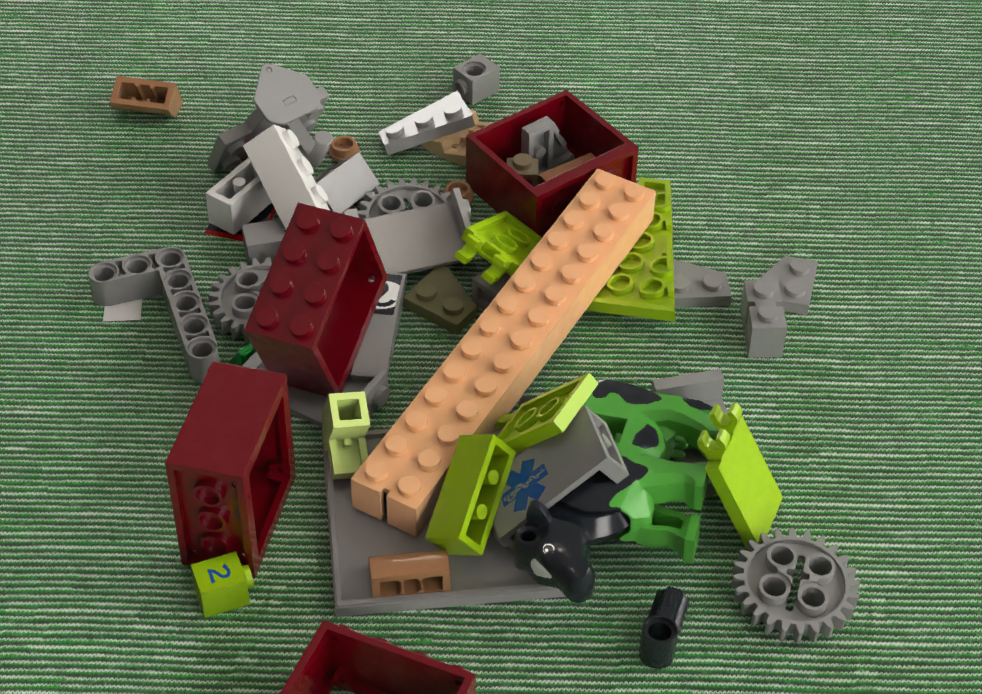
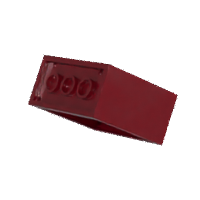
M564 90L466 135V182L470 185L472 191L498 214L507 211L543 237L597 168L636 183L639 147L568 90ZM547 116L555 122L559 129V134L567 143V149L574 155L575 159L588 153H592L596 158L533 187L507 164V158H513L521 153L522 127Z
M297 203L244 329L266 369L287 374V384L290 387L325 397L332 393H342L388 278L366 221L353 216Z
M212 361L165 462L181 563L183 565L191 566V564L236 551L241 566L248 564L252 577H256L296 477L287 374Z
M323 620L280 694H330L334 686L355 694H476V674L469 672L462 666L449 665L432 659L422 652H412L392 645L383 638H372L358 633L346 625H336Z

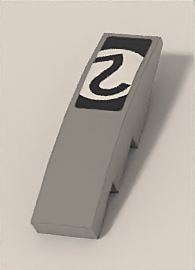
M386 272L388 276L352 366V381L369 383L381 369L388 371L389 375L390 361L393 360L396 336L399 333L407 274Z

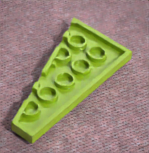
M640 177L637 184L656 191L653 220L586 311L676 322L670 180Z

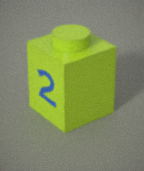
M236 551L191 564L194 589L204 618L250 605L248 589L254 587L253 577L248 564L241 566Z

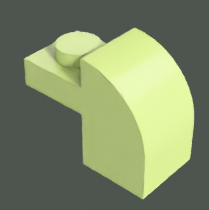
M365 391L328 394L323 408L322 433L324 451H328L332 480L352 478L368 458L365 436L370 427Z

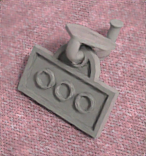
M269 63L264 64L258 75V83L253 99L257 109L249 115L244 123L218 135L207 163L213 173L222 169L229 171L240 164L241 160L248 157L243 145L272 125H276L287 130L290 129L299 141L300 145L298 148L303 156L310 162L312 167H318L321 165L330 144L333 142V136L327 131H318L315 133L313 140L308 132L317 126V120L324 111L329 94L323 86L315 88L309 77L303 73Z

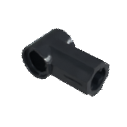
M668 586L666 589L657 590L649 616L642 625L639 657L648 667L655 669L666 668L674 660L676 644L690 604V599L682 593L681 589Z

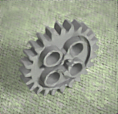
M399 178L398 185H394L388 180L386 189L376 185L375 194L366 193V201H360L359 218L366 219L405 211L406 206L404 202L408 203L409 210L450 202V192L440 194L441 186L437 185L431 189L429 188L428 180L424 181L422 185H417L416 178H412L410 184H406L403 178Z
M267 257L265 262L261 264L256 258H253L252 265L250 266L240 262L239 270L229 267V276L220 274L218 276L219 283L212 284L213 292L209 293L210 315L214 318L215 326L221 325L223 334L231 331L232 339L234 340L243 335L245 343L248 344L250 342L244 329L272 265L270 257Z
M794 528L790 529L788 536H783L779 529H775L773 539L765 533H761L759 542L749 540L747 549L740 550L738 560L734 563L731 588L735 589L733 600L734 602H742L741 615L753 613L752 626L758 625L761 622L766 624L765 635L770 634L775 629L779 631L780 641H784L789 633L793 634L796 644H800L802 635L807 634L809 639L816 643L820 631L829 639L834 628L841 631L845 621L851 620L859 599L857 592L860 581L854 580L856 568L847 567L849 556L837 557L836 553L839 547L837 544L826 548L824 546L825 537L821 536L816 541L811 540L809 530L804 533L803 537H797ZM802 559L804 567L793 610L788 611L786 604L797 560Z

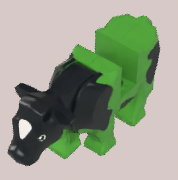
M610 379L596 380L599 384L584 405L607 423L629 476L617 484L599 470L549 509L540 501H530L526 513V523L515 532L512 545L515 567L528 572L539 585L557 588L571 602L582 603L592 596L595 587V572L590 564V545L637 544L649 548H671L679 554L684 562L693 564L699 541L701 515L691 514L686 516L682 512L667 509L659 504L683 501L694 510H702L708 487L709 476L705 471L707 462L690 464L669 460L671 457L684 458L686 453L682 449L699 450L707 458L699 449L697 440L702 430H707L713 440L717 437L719 431L709 417L713 407L700 400L655 393L632 384Z

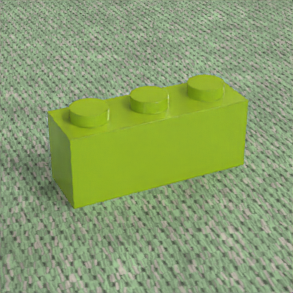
M494 434L460 435L425 539L439 549H446L448 555L482 556L516 451Z

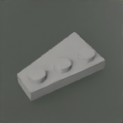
M457 90L379 131L378 134L388 156L475 126L471 112Z

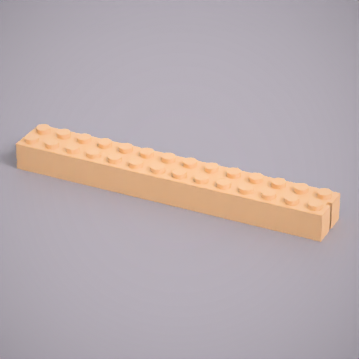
M597 168L351 478L352 507L382 520L385 516V492L387 493V524L417 538L432 518L460 435L495 433L494 424L502 414L510 413L652 222L656 196L655 190Z

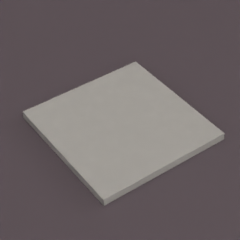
M503 428L497 429L494 435H498ZM390 429L368 430L365 436L368 456ZM322 434L335 617L566 597L559 589L539 585L528 572L516 568L513 549L509 546L503 547L496 540L492 532L493 524L482 556L448 555L451 591L372 598L368 557L440 550L425 539L431 519L416 538L387 524V493L385 492V516L382 520L352 507L351 478L332 480L328 451H324ZM526 449L517 452L515 458Z

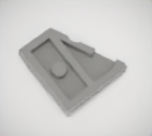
M546 116L522 127L521 153L539 159L538 176L544 171L575 159L574 155L567 149V143L559 134V129L555 122Z
M785 256L758 280H778L784 311L807 315L818 262Z
M674 259L675 308L731 305L732 295L726 273Z

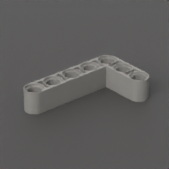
M166 247L102 261L90 267L88 276L93 301L99 306H113L163 295L189 375L194 381L203 383L212 361L220 362L218 345L184 251L177 247Z

